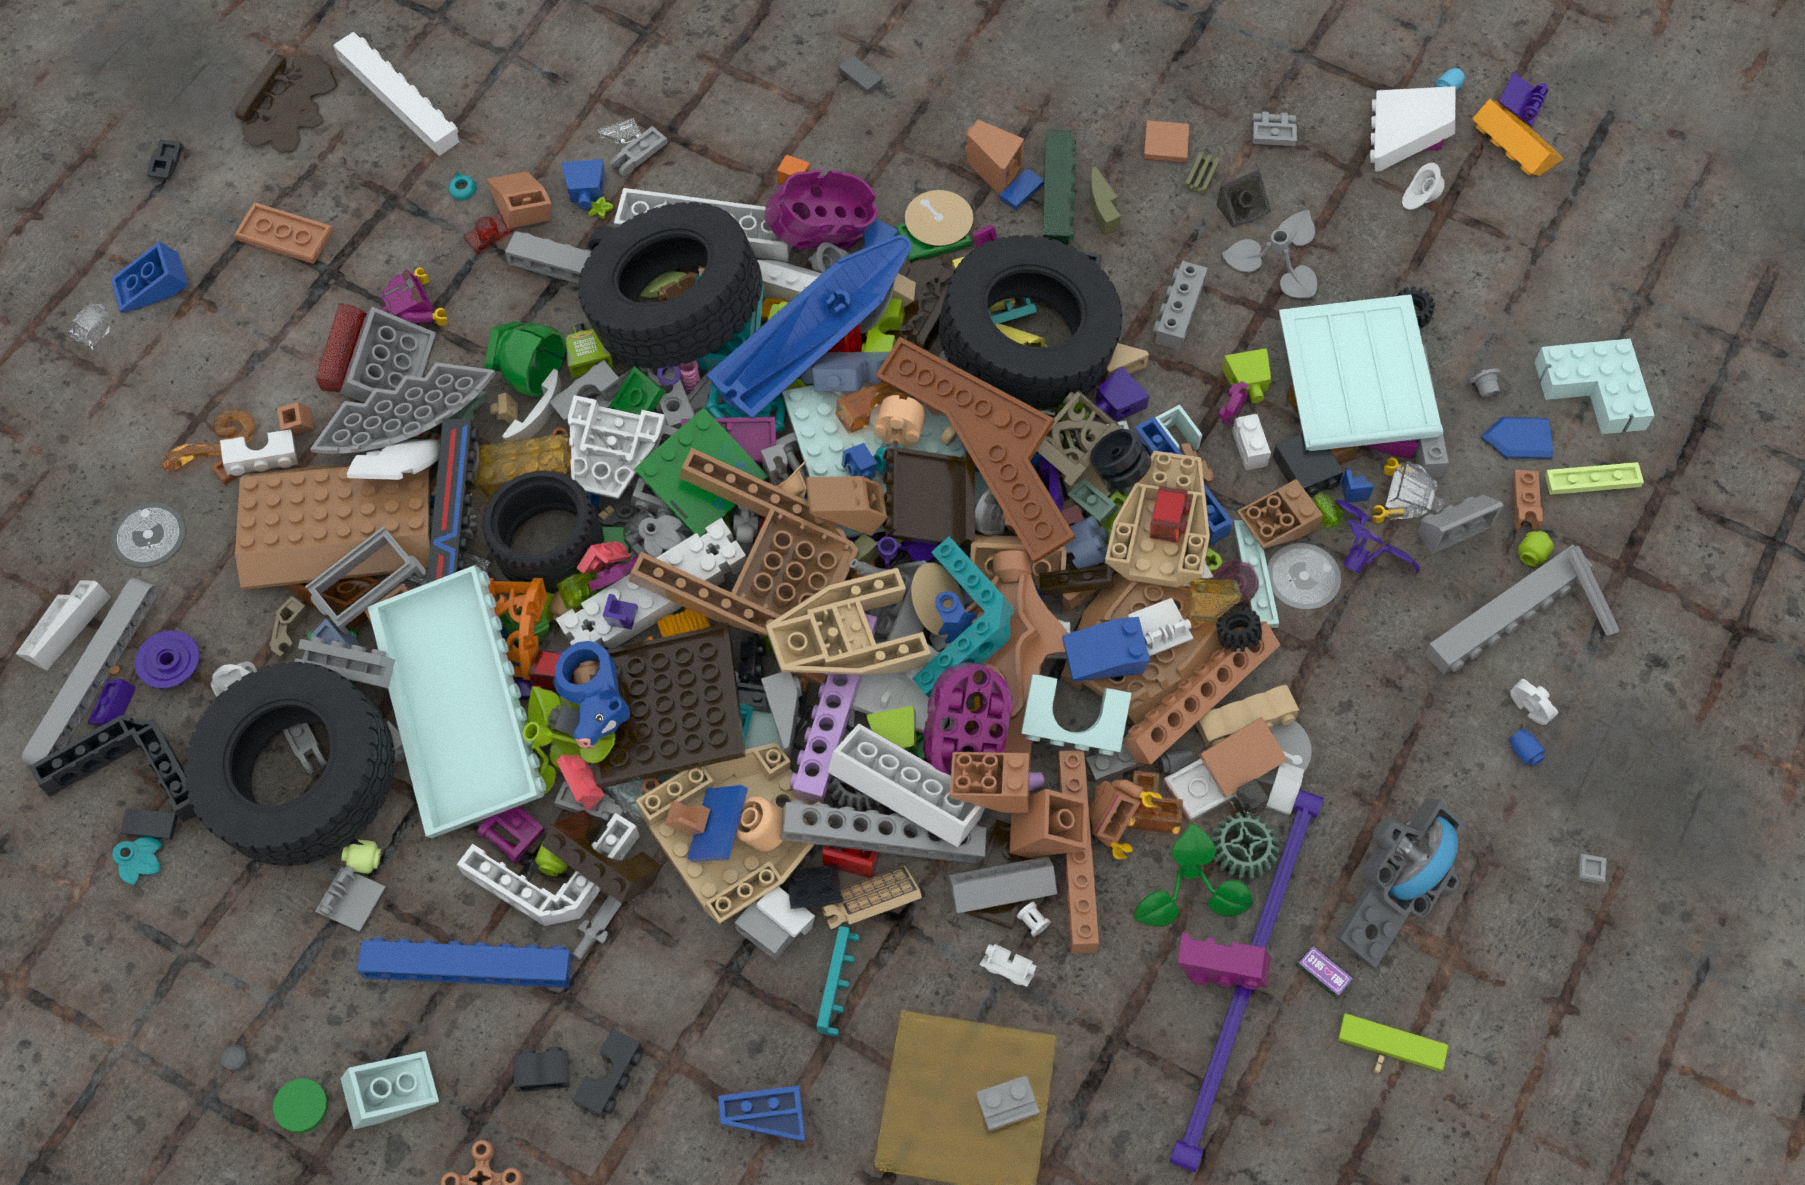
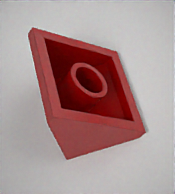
M825 845L822 852L823 866L837 865L838 870L871 878L873 877L880 852Z

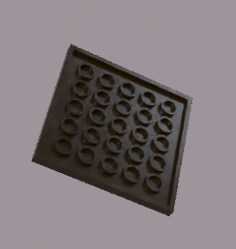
M728 623L607 650L616 664L619 695L629 707L630 718L622 722L614 732L615 743L609 754L602 761L595 763L596 785L599 788L746 757L731 632Z

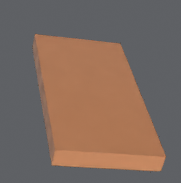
M254 202L235 232L234 237L238 241L314 264L334 230L331 225Z

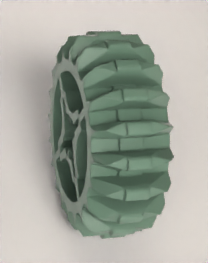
M1238 812L1235 819L1229 815L1226 818V822L1221 820L1218 824L1219 828H1214V837H1211L1216 849L1214 862H1222L1220 869L1223 871L1228 868L1230 870L1229 877L1233 876L1235 872L1238 873L1239 880L1243 879L1244 874L1247 875L1249 880H1252L1254 873L1260 878L1263 876V870L1269 872L1272 867L1271 864H1275L1277 860L1275 855L1279 853V848L1276 847L1279 839L1273 837L1275 829L1267 830L1269 826L1268 821L1263 824L1260 823V815L1254 820L1251 819L1250 812L1246 814L1245 818ZM1234 831L1238 832L1236 839L1231 840L1230 843H1225V837ZM1241 842L1249 846L1248 851L1243 846H1240ZM1259 849H1264V855L1252 862L1253 853L1258 852ZM1233 856L1239 857L1241 861L1235 859Z

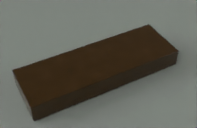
M1109 565L1039 573L1041 596L1113 588L1112 568Z

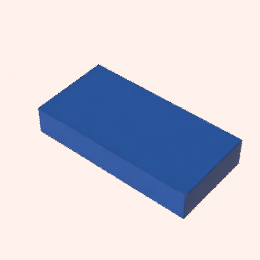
M1027 169L1000 194V200L1014 210H1017L1044 185V179Z

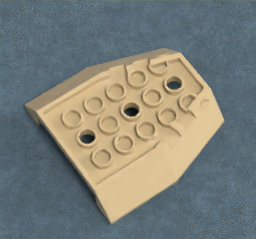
M777 742L746 749V757L684 770L635 800L656 841L704 911L719 924L783 884L815 844L783 840L775 849L765 852L757 851L735 836L729 860L691 862L687 857L694 835H686L665 825L669 808L673 801L682 803L690 808L701 806L706 789L743 785L748 788L745 799L761 796L776 806V800L781 797L787 798L789 802L794 800L802 801L806 805L815 806L816 804H821L820 801L814 803L794 797L793 788L790 787L793 775L790 769L791 761ZM803 818L805 824L814 825L811 819Z

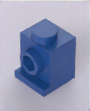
M864 443L843 451L841 465L843 468L847 467L851 476H862L870 480L875 478L877 462Z

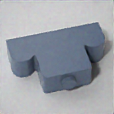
M826 352L800 375V379L804 384H813L815 392L859 391L865 382L883 383L875 375L890 352Z

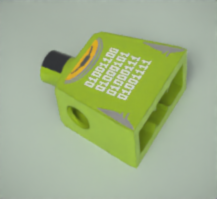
M584 323L576 324L573 327L574 334L566 337L567 358L571 377L576 378L585 375L594 365L599 364L603 360L610 368H613L611 355L602 345L593 329L587 330V326Z

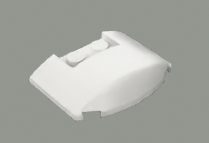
M406 439L392 445L367 452L366 455H356L348 469L347 478L402 479V473L415 474L439 459L441 442L431 439Z

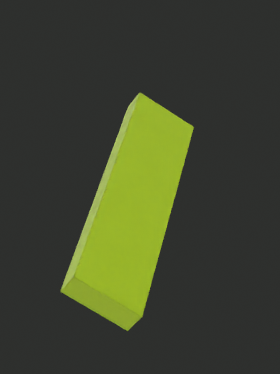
M1346 1013L1343 1015L1338 1041L1439 1072H1442L1444 1069L1448 1045Z

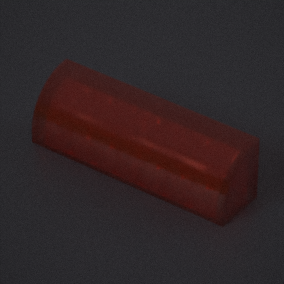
M343 303L338 304L316 375L318 385L323 391L339 393L341 391L364 319L367 315L363 310L355 306Z

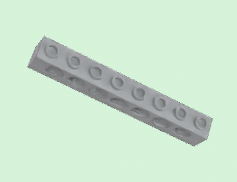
M797 800L786 802L782 810L783 818L780 840L978 865L985 857L986 827H979L978 824L973 827L962 841L963 844L956 847L937 836L938 841L931 840L928 834H933L932 832L899 813L884 815L875 810L860 812L855 811L851 807L837 809L830 808L827 804L806 805L804 802ZM803 818L811 819L814 825L805 824ZM828 822H836L839 825V828L834 829L830 827ZM853 825H861L864 829V832H859L855 830ZM883 827L887 829L889 835H883L878 828ZM903 831H910L914 838L906 837Z

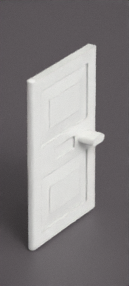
M906 672L863 674L852 709L866 714H873L914 706L916 711V732L923 734L925 722L928 718L929 698L913 680L906 676ZM837 680L834 684L837 686H843L847 682L844 680ZM945 717L942 719V729L945 728L949 717Z

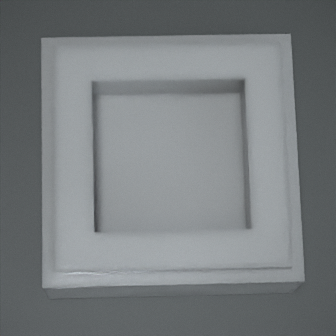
M1581 853L1578 856L1577 880L1603 885L1606 877L1607 858Z

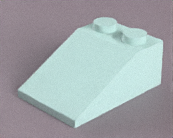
M425 1051L350 1067L341 1077L353 1129L379 1124L439 1102Z

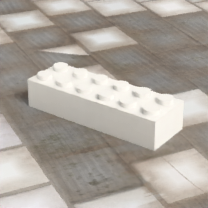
M860 724L833 751L828 773L956 847L962 843L982 817L985 807L950 797V775L940 772L931 764Z

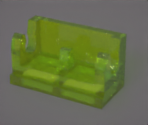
M599 572L572 575L556 584L566 609L582 607L581 603L598 593V589L591 591L588 582L597 579L595 574ZM608 585L602 587L601 589H602V590L606 589V588L608 587Z

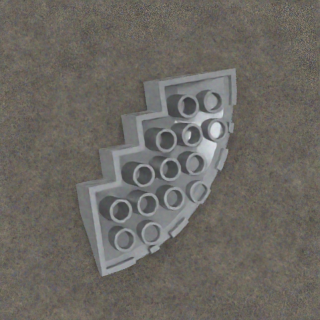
M436 362L425 378L405 375L395 391L375 388L364 404L344 401L310 450L314 453L325 454L362 452L392 445L421 434L464 408L487 386L496 374L495 370Z

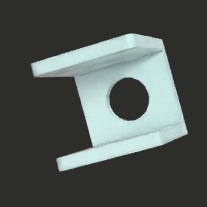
M1180 405L1155 417L1178 449L1180 448L1179 444L1167 430V428L1173 425L1178 427L1195 451L1199 449L1202 433Z

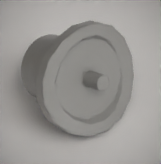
M1495 368L1483 369L1481 373L1471 378L1469 383H1475L1481 398L1492 396L1500 392L1497 377L1501 375V371Z

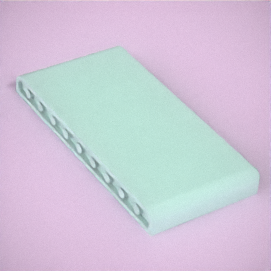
M475 565L368 606L378 650L387 652L386 657L396 659L388 689L425 835L429 838L443 835L542 798L544 791H546L545 781L538 771V767H540L539 759L533 753L531 747L533 743L526 741L523 737L527 715L519 702L521 693L513 680L512 675L515 674L512 663L507 658L508 646L505 639L501 636L502 624L499 617L495 614L494 607H496V602L488 588L490 580L485 571L482 572Z

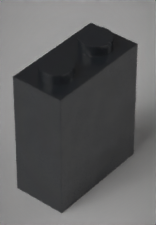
M1303 434L1275 445L1272 457L1288 483L1297 479L1310 498L1316 496L1320 491L1334 489L1340 484L1344 472L1330 449L1306 450Z

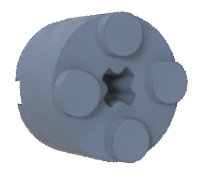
M1090 516L1070 526L1076 539L1066 544L1065 548L1068 553H1073L1075 557L1072 560L1074 565L1079 569L1095 567L1105 563L1108 549L1107 540L1110 538L1104 526L1099 527L1094 516Z

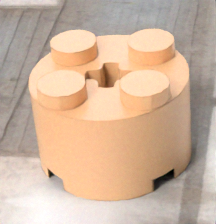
M893 395L882 401L873 433L889 445L894 440H897L898 444L903 448L913 446L919 441L925 421V409L913 398L907 397V400L899 399L900 395Z

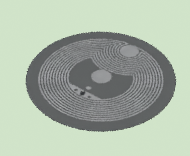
M155 502L141 504L128 510L116 522L111 534V546L115 555L128 565L134 567L155 566L168 560L178 551L185 537V523L180 513L169 505Z

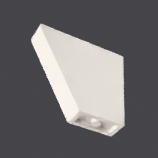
M1455 86L1377 91L1376 99L1372 100V113L1376 112V116H1372V129H1375V133H1371V146H1375V150L1370 151V161L1375 163V172L1382 171L1455 134Z

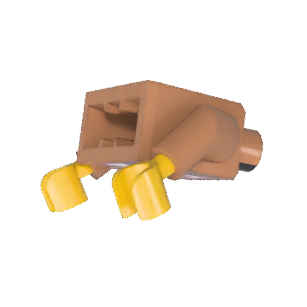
M1114 780L1112 783L1104 781L1096 786L1094 790L1095 796L1088 807L1092 822V833L1108 848H1113L1112 853L1116 859H1126L1127 856L1124 855L1123 851L1126 853L1132 852L1131 845L1128 843L1119 844L1117 842L1140 804L1139 799H1142L1146 807L1158 808V806L1152 804L1151 799L1152 797L1162 799V796L1155 792H1144V788L1129 780Z

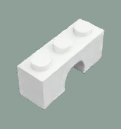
M291 429L268 433V444L261 450L247 448L244 437L220 440L222 460L227 475L239 476L249 472H263L268 469L288 468L292 465H298L295 441Z

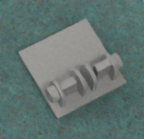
M349 866L341 867L315 912L360 932L386 886L354 873L355 870Z

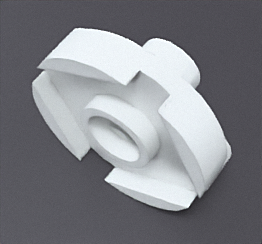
M1521 679L1510 691L1511 697L1521 710L1525 707L1530 712L1527 716L1536 723L1545 725L1558 715L1557 709L1548 700L1550 697L1549 693L1543 687L1538 686L1536 688L1525 679Z

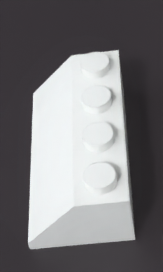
M758 260L764 286L763 297L784 299L788 303L822 274L778 260Z

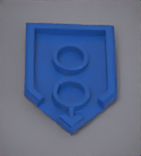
M1501 417L1480 437L1486 443H1490L1497 448L1498 452L1505 458L1552 459L1553 457L1550 421L1548 418Z

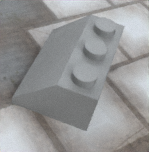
M1485 495L1476 498L1469 497L1460 505L1455 507L1451 505L1443 509L1441 513L1425 516L1421 520L1417 533L1430 553L1434 554L1492 529L1504 505L1501 501Z

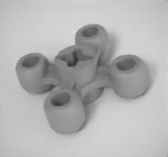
M738 505V515H734L733 536H736V541L748 558L753 547V537H757L758 516H755L754 512Z

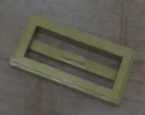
M1200 152L1184 188L1205 195L1219 165L1220 158L1212 159V155L1208 154L1206 157L1203 152ZM1201 162H1204L1194 185H1192L1191 183ZM1210 164L1212 165V167L1203 184V187L1200 188L1199 184L1206 172L1208 165Z

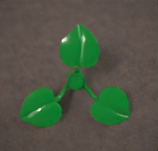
M1191 823L1172 847L1173 859L1180 867L1176 871L1177 879L1173 896L1170 898V895L1163 890L1150 893L1138 904L1133 917L1138 922L1155 927H1162L1172 923L1179 913V908L1174 902L1178 898L1182 876L1194 879L1199 875L1209 891L1213 894L1208 901L1209 908L1220 916L1230 917L1242 914L1254 902L1249 888L1240 881L1230 880L1223 882L1217 890L1212 887L1200 865H1206L1213 860L1216 853L1215 845L1204 830Z

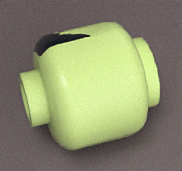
M354 839L349 846L344 847L342 861H346V866L354 869V872L369 874L373 871V868H378L381 849L377 848V844L374 841Z

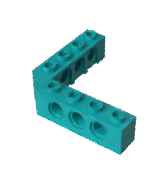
M947 537L931 553L985 613L912 678L929 699L935 681L946 669L964 662L982 665L1010 640V619L1013 617L1014 607L950 537Z

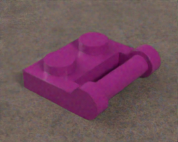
M639 555L624 565L621 562L596 573L597 579L588 582L591 591L621 580L630 574Z
M515 807L488 817L478 828L477 834L482 838H488L508 855V859L515 864L521 860L524 853L544 833L545 829L520 807ZM498 824L520 843L513 847L496 833L493 827Z

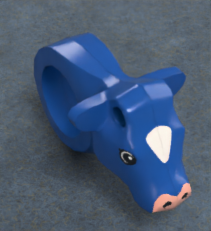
M592 641L577 642L560 655L555 665L553 680L556 691L561 697L580 704L578 725L574 730L573 736L580 747L587 750L592 749L601 737L614 733L622 722L630 718L629 707L619 695L616 664L605 648ZM590 660L600 661V669L591 681L579 685L571 683V676L580 663Z

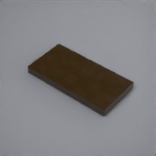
M997 820L979 869L1036 858H1028L1010 853L1011 824ZM1022 901L963 913L1012 930Z

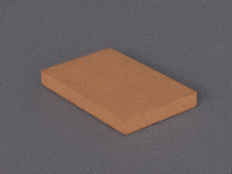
M1263 717L1256 719L1199 754L1224 798L1287 761L1285 754Z

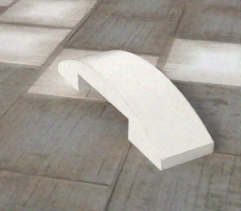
M553 369L542 383L541 387L544 396L525 421L521 423L515 419L502 435L506 449L511 450L525 443L551 417L555 409L549 401L561 390L558 370Z

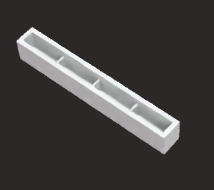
M352 32L333 45L338 59L438 156L459 143L458 129L455 124L448 122L439 109L435 110L431 102L426 97L423 98L414 85L410 86L401 73L397 74L390 62H385L376 49L372 50L363 37L360 38Z

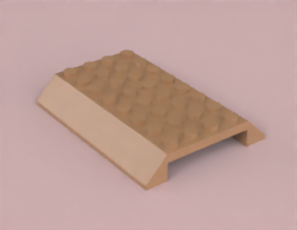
M351 463L247 473L240 477L235 557L241 590L310 583L383 526L408 556H415L425 570H428L431 542L430 475H434V463L415 474L402 473L403 478L399 480L347 478V472ZM388 542L341 579L392 574L406 562Z

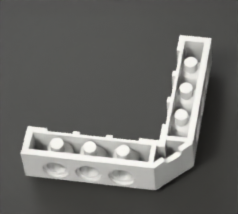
M615 813L608 822L606 831L597 843L594 842L592 844V848L609 858L623 860L639 838L637 827ZM474 844L470 846L457 863L464 876L543 926L580 919L601 891V888L576 871L568 883H564L557 894L554 895L544 888L539 889L528 882L525 876H518L507 869L503 862L499 864L486 855L485 851Z

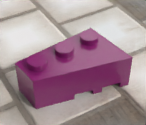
M1182 933L1178 964L1191 982L1199 985L1213 982L1223 987H1232L1235 984L1242 985L1247 989L1267 987L1271 957L1266 948L1232 942L1231 946L1215 944L1214 938L1207 937L1206 942L1192 940L1190 939V934Z

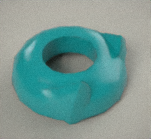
M459 172L449 183V193L457 200L471 198L477 189L474 179L470 176L461 175ZM461 182L467 183L465 189L459 190L456 188L457 184Z

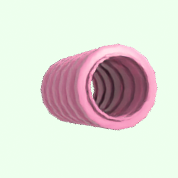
M696 360L686 364L680 363L678 366L680 369V380L686 393H690L701 381Z

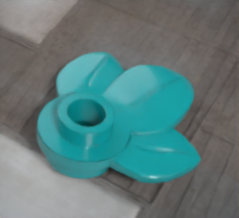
M140 837L134 842L123 841L118 843L113 849L112 857L115 863L119 865L120 878L128 884L135 885L139 874L152 875L159 873L161 868L154 853L160 849L162 843L151 837ZM125 849L131 851L128 857H122L121 852Z

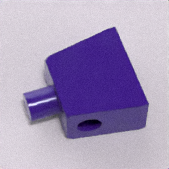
M1121 366L1098 387L1096 392L1097 403L1095 405L1107 413L1113 420L1119 421L1146 409L1149 395Z

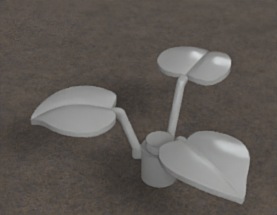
M1309 210L1298 212L1283 221L1279 228L1273 231L1271 242H1267L1263 252H1261V246L1251 239L1238 241L1228 250L1222 252L1226 263L1233 269L1243 273L1258 270L1262 266L1260 257H1264L1270 248L1277 254L1284 253L1290 273H1286L1281 277L1280 287L1282 292L1291 298L1310 299L1317 291L1315 273L1305 265H1300L1293 270L1288 254V248L1291 243L1301 247L1309 244L1314 239L1315 227Z

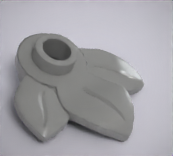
M669 515L661 516L658 519H643L639 524L638 533L644 539V549L647 554L656 558L661 555L663 549L669 550L681 543V538L676 531L681 527L682 522L676 517ZM653 526L655 531L649 532L646 527Z

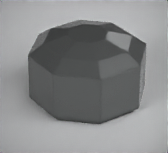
M238 1044L227 1046L221 1053V1065L230 1072L242 1071L249 1062L248 1052Z

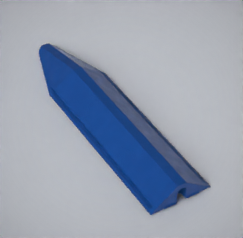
M896 235L838 259L706 374L724 401L731 408L751 418L759 413L883 302L911 250V241L903 235Z

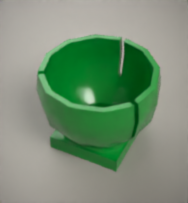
M513 321L492 327L484 369L495 370V372L500 371L508 386L520 394L540 397L543 395L542 383L553 369L558 370V373H560L564 361L563 358L540 349L565 357V340L559 330L531 322L523 324Z

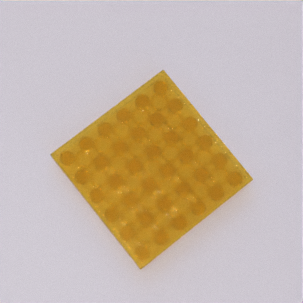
M901 1010L874 1169L963 1185H1036L1057 1035ZM1027 1075L1040 1114L988 1132L976 1092Z

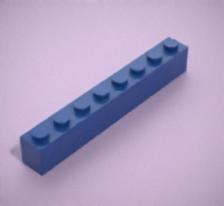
M371 938V941L362 940L357 971L362 978L569 988L573 957L570 951L562 946L541 949L537 945H526L525 948H517L512 944L506 943L495 947L482 942H476L474 945H464L458 941L438 944V942L433 940L412 943L408 939L386 942L383 938Z

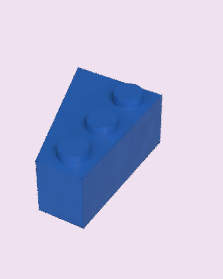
M799 1086L718 1096L720 1121L723 1126L806 1142Z

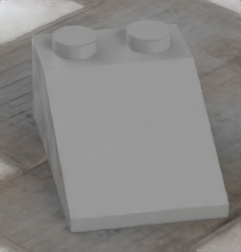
M780 672L761 680L784 752L788 758H792L800 707L798 697L803 695L797 675L792 677L791 672Z

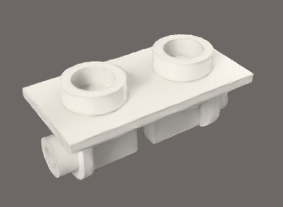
M989 944L985 952L986 955L980 965L991 973L1000 974L1009 978L1015 984L1027 987L1037 967L1033 964V961L1016 954L1012 962L1008 960L1011 951L997 944H994V946Z

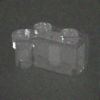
M89 301L72 320L73 328L68 331V334L74 340L81 341L93 350L110 331L108 310L99 303L94 304L92 301Z

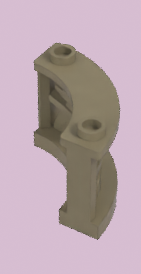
M1079 390L1076 394L1071 391L1063 401L1065 407L1054 418L1055 422L1049 430L1051 437L1046 436L1037 449L1038 453L1066 476L1064 481L1070 486L1091 463V451L1095 444L1105 435L1121 427ZM1079 401H1082L1091 409L1087 420H1082L1085 415L1084 407L1080 410L1079 414L1073 411L1074 406ZM1065 414L1067 421L1058 422ZM1095 414L1100 416L1110 426L1092 421ZM1081 430L1078 442L1083 452L1073 448L1063 450L1059 431ZM1091 437L1093 441L1088 442L1086 438Z

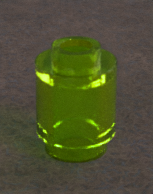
M1322 492L1312 499L1323 514L1321 523L1324 527L1331 526L1333 528L1342 521L1344 512L1330 495Z

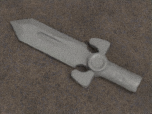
M609 895L590 922L592 924L591 928L587 929L589 925L588 920L579 925V931L584 933L585 936L572 953L573 957L581 960L591 943L595 941L602 944L605 943L608 935L607 931H603L601 935L597 934L606 928L622 903Z

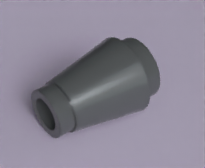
M1190 749L1167 750L1155 760V765L1160 774L1165 773L1169 775L1193 763L1194 756Z

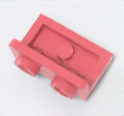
M562 755L556 761L576 801L583 802L586 810H591L605 795L602 789L596 785V777L588 762L583 760L581 755Z

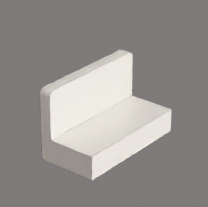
M779 886L757 902L756 907L792 937H796L800 932L806 935L812 929L815 916L806 908L791 909L789 894Z

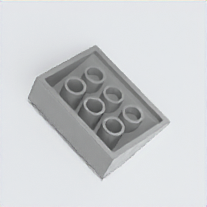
M371 307L364 319L340 394L366 402L375 388L395 391L405 375L422 377L436 332Z

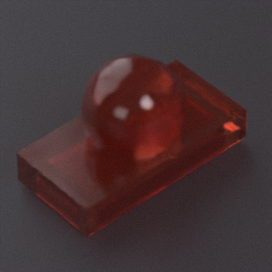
M499 213L493 218L481 217L476 222V228L463 236L477 254L512 233L513 229L507 228L502 215Z

